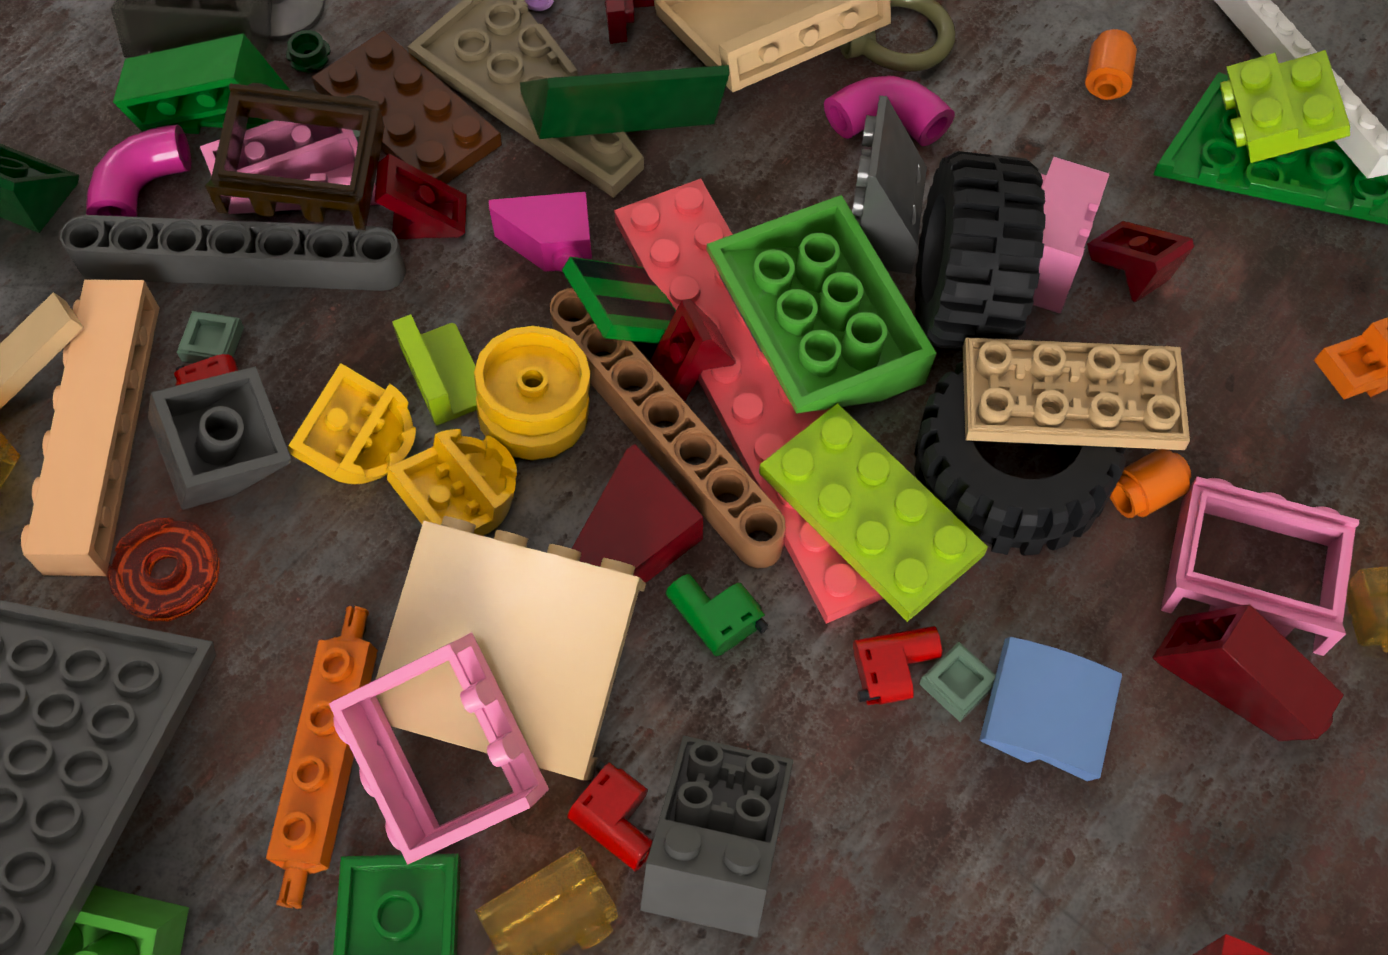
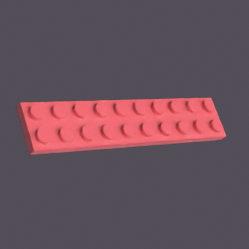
M700 178L614 210L615 223L637 265L645 269L650 279L667 296L675 310H677L681 300L691 299L717 325L735 358L736 363L733 366L703 370L698 381L747 474L784 516L786 525L784 545L825 623L827 624L883 600L884 598L759 474L760 464L829 409L796 414L763 352L759 350L706 250L708 243L733 234L702 179Z

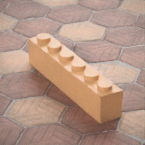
M84 280L80 299L74 302L72 311L84 328L63 349V364L65 368L61 385L56 386L53 393V408L55 412L51 430L46 431L43 437L44 461L41 475L36 477L32 486L34 506L30 524L23 528L21 534L23 555L43 576H107L160 308L144 280Z

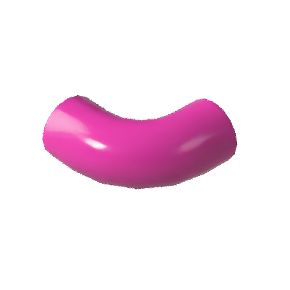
M897 76L865 78L840 89L824 101V111L830 125L841 137L846 139L852 138L864 130L866 115H877L879 95L888 97L906 131L921 146H928L942 137L949 129L955 117V111L938 95L916 81Z
M176 124L143 131L127 137L109 149L94 168L87 192L86 215L137 217L138 195L146 184L165 175L189 172L191 169V153L186 135L181 126Z

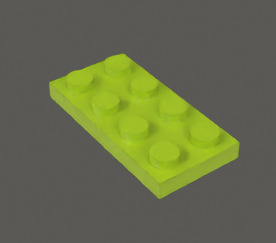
M838 403L760 464L759 474L907 622L984 557L988 546Z

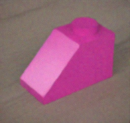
M586 192L489 200V210L495 237L543 271L563 272L562 269L569 257L592 260Z

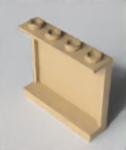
M654 0L656 15L707 67L729 65V78L726 86L732 92L891 24L890 0Z
M444 516L441 525L423 520L376 679L472 632L538 767L580 780H592L598 759L593 757L638 592H644L646 583L640 577L633 576L635 566L608 558L602 559L600 567L580 562L581 552L555 544H549L547 553L526 547L528 538L502 530H496L494 539L474 534L475 524L453 517ZM449 660L376 696L390 726L487 753V746L490 743L475 713H469L462 704L460 693L463 691V688Z

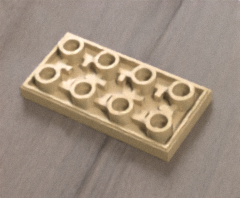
M965 338L963 345L965 440L1185 450L1190 442L1180 347Z

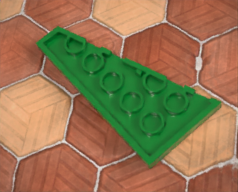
M1218 72L1158 162L1153 174L1154 176L1388 225V175L1367 179L1335 140L1250 163L1246 146L1236 147L1230 119L1237 118L1235 108L1225 109L1220 82L1227 81L1228 76L1221 72Z

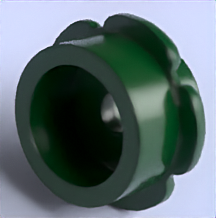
M298 31L289 38L286 58L290 61L291 67L296 71L316 72L329 61L330 46L316 31Z

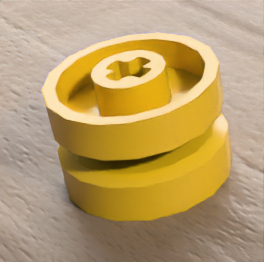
M527 326L510 329L492 338L479 353L474 370V380L477 394V415L482 433L485 436L489 435L498 440L508 449L512 457L527 460L555 457L573 447L586 428L589 415L588 394L590 390V370L587 357L576 342L555 329Z

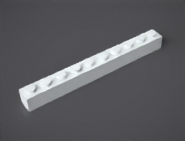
M1214 0L1261 56L1276 53L1278 63H1282L1317 52L1271 0ZM1332 69L1350 123V136L1335 140V142L1367 179L1388 175V131L1379 122L1378 118L1361 102V99L1345 84L1344 80Z

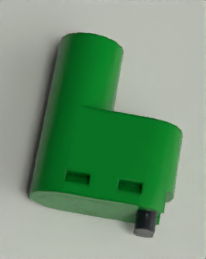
M686 574L675 580L666 590V596L715 657L724 654L758 630L762 634L768 629V624L762 618L765 614L762 612L761 606L742 583H736L713 599H710L691 574Z

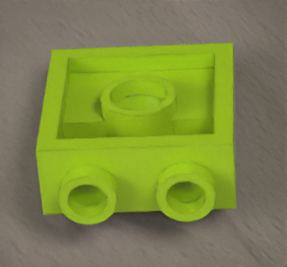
M1326 50L1278 63L1276 53L1227 66L1228 80L1220 82L1221 94L1225 109L1235 108L1237 118L1230 119L1236 147L1246 146L1250 163L1350 136V123Z

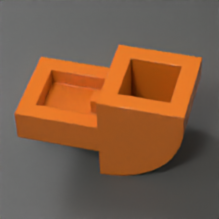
M1388 317L1373 322L1360 336L1324 348L1314 359L1315 363L1344 400L1367 392L1372 397L1388 389Z

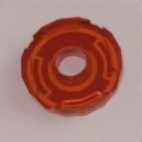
M156 518L139 524L121 538L114 549L116 555L113 558L112 565L109 563L107 572L112 594L130 614L147 621H171L190 614L208 599L218 582L220 560L214 543L197 524L187 520L183 522L174 521L173 518ZM165 558L177 560L176 567L169 576L161 579L151 578V571L160 560Z

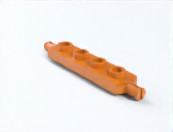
M352 606L346 607L344 623L339 637L318 641L266 855L267 860L285 870L276 904L286 908H302L308 874H315L329 869L354 754L349 744L343 742L335 730L334 714L329 703L371 682L378 652L370 642L363 640L369 611L355 606V608Z

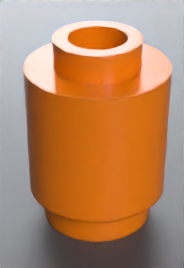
M1111 29L1102 32L1092 43L1085 79V86L1092 95L1104 100L1120 98L1130 91L1137 54L1136 45L1130 34L1123 30Z
M1157 449L1124 467L1110 499L1123 516L1127 518H1133L1136 515L1146 517L1189 492L1190 467L1180 454L1173 453L1168 449Z

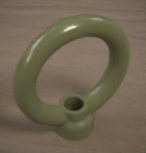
M890 0V7L912 9L926 16L935 25L938 37L932 47L918 53L896 52L876 42L875 31L839 46L842 55L846 59L864 55L870 61L887 69L901 72L922 71L934 67L949 55L955 43V26L948 12L935 0Z

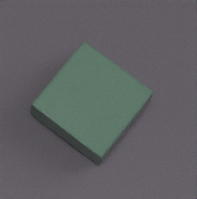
M192 311L177 354L182 362L196 363L220 354H228L234 357L244 326L240 318Z
M958 642L921 678L919 685L961 722L992 691L996 675Z

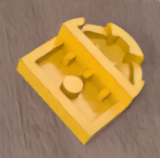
M340 363L287 449L290 455L338 482L364 484L384 477L388 474V467L405 459L413 446L416 427H413L412 418L407 408L408 401L396 387L389 383L387 388L383 389Z
M450 429L435 434L433 447L388 467L387 480L421 524H423L424 520L441 525L443 517L448 516L475 524L474 534L484 536L496 529L509 512L515 492L517 467L508 449L495 438L486 435L484 440L462 436L461 429Z

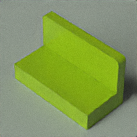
M411 314L392 321L402 353L435 426L477 410V394L474 380L475 364L456 324L449 323L420 334Z

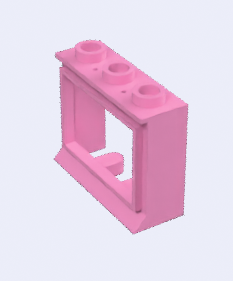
M1196 477L1190 486L1189 492L1185 494L1181 502L1161 611L1172 613L1183 597L1210 604L1209 611L1250 604L1285 638L1294 628L1315 633L1313 653L1324 656L1346 635L1343 627V618L1355 530L1359 525V519L1340 515L1338 511L1332 508L1310 507L1287 501L1283 496L1276 493H1257L1235 487L1223 479ZM1204 513L1328 546L1320 605L1316 606L1193 572Z
M472 632L329 703L334 714L335 730L341 740L349 744L360 767L361 783L370 796L375 797L386 820L387 836L396 849L401 850L407 865L531 808L549 790ZM449 660L463 688V691L460 693L462 704L469 713H475L490 743L487 746L489 759L494 766L502 767L513 791L439 825L376 696Z

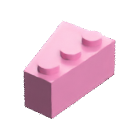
M274 120L246 130L237 172L350 185L358 142L353 130ZM220 140L200 146L211 176ZM375 183L370 205H380L374 202L376 189ZM231 196L229 214L256 213L250 199ZM277 202L275 211L301 210L298 204Z
M1053 157L1047 175L1041 174L1043 179L1041 188L1045 190L1044 214H1046L1042 242L1044 243L1043 257L1040 260V276L1038 287L1035 289L1033 296V305L1061 314L1082 259L1084 247L1091 232L1109 173Z

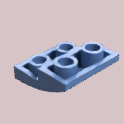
M1008 637L1004 640L979 741L1026 763L1040 759L1085 781L1098 779L1101 777L1122 674L1089 659L1054 647Z

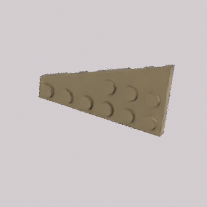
M462 0L407 46L409 53L437 78L614 198L644 170V157L625 132L548 139L538 138L521 94L520 82L544 78L578 76V72L544 25L538 24L530 14L525 0Z

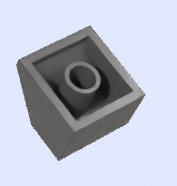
M256 366L151 392L148 419L182 510L234 496L291 462L289 451Z

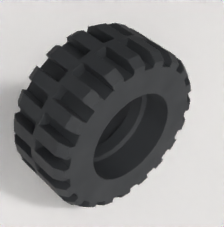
M955 151L942 158L939 162V168L934 173L933 184L930 186L927 196V206L924 209L923 226L918 245L919 254L918 262L916 263L914 297L916 301L915 318L933 348L963 351L965 338L1019 340V336L1023 334L1026 328V319L1031 314L1034 303L1033 296L1039 282V266L1044 249V243H1042L1043 231L1046 221V214H1044L1045 190L1041 188L1043 179L1038 172V168L1026 158Z
M962 360L957 363L955 372L951 371L943 375L936 384L934 394H931L928 398L915 445L914 455L917 458L914 471L916 479L979 539L992 544L991 552L1008 555L1010 548H1020V553L1023 556L1037 555L1044 544H1047L1050 550H1057L1068 545L1072 536L1081 537L1091 528L1096 517H1100L1123 473L1126 463L1123 454L1127 448L1053 444L1062 459L1064 470L1054 476L1042 479H1022L997 470L980 455L973 441L965 440Z

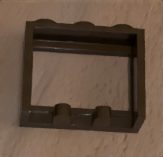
M230 83V96L212 177L205 185L217 212L228 214L231 196L250 199L254 211L262 216H273L277 202L298 204L304 217L312 222H323L326 208L350 211L355 228L366 230L385 129L379 101H371L359 95H349L347 97L322 95L310 89H300L298 91L273 89L261 83H251L249 85ZM248 118L360 131L350 185L237 172Z

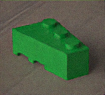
M242 33L125 59L113 103L141 132L178 124L186 134H199L201 127L223 128L230 96V83L240 85L261 83L273 89L291 90L247 36ZM249 117L246 129H251L274 120Z

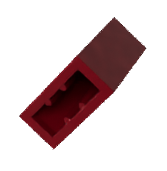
M634 444L624 453L571 549L581 552L580 562L600 567L603 558L635 566L633 576L640 577L647 583L703 540V516L639 447Z
M1250 604L1178 617L1152 657L1159 665L1278 741L1319 739L1331 726L1333 713L1344 696L1332 682Z

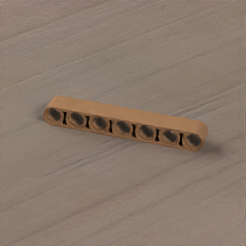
M567 288L559 291L550 303L552 327L573 339L585 353L590 370V384L741 561L757 569L774 565L780 559L784 547L786 525L781 511L632 341L604 338L574 289ZM571 319H581L577 322H568ZM600 352L612 353L607 356H596ZM630 386L642 387L641 390L635 392L624 390ZM660 421H669L674 425L660 428L654 424ZM690 457H701L706 460L699 465L685 462ZM723 493H731L739 499L734 502L725 503L719 501L716 497ZM762 530L768 532L772 538L759 542L753 540L748 535L754 531Z

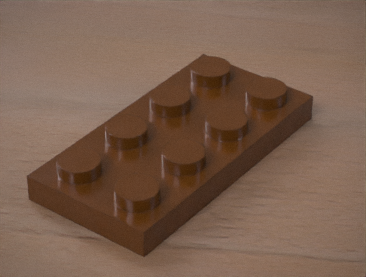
M384 30L312 76L315 90L322 95L339 97L359 95L371 101H379L385 126L381 150L386 155L391 154L445 184L502 145L501 134Z

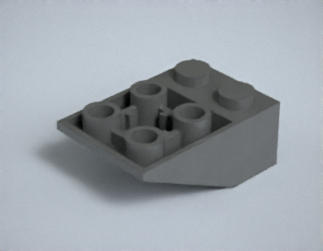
M879 95L877 115H866L862 146L871 147V149L861 148L852 213L886 270L912 274L918 246L927 166L888 97Z
M683 735L646 862L640 911L758 937L793 759Z

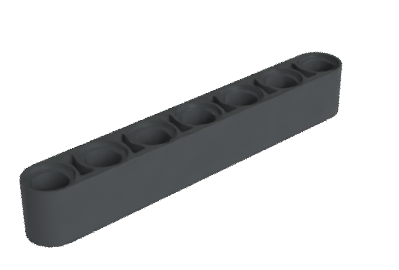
M83 215L69 220L60 232V240L75 266L83 276L90 279L384 291L397 287L406 275V267L397 237L388 228L379 226H366V230H358L355 228V225Z

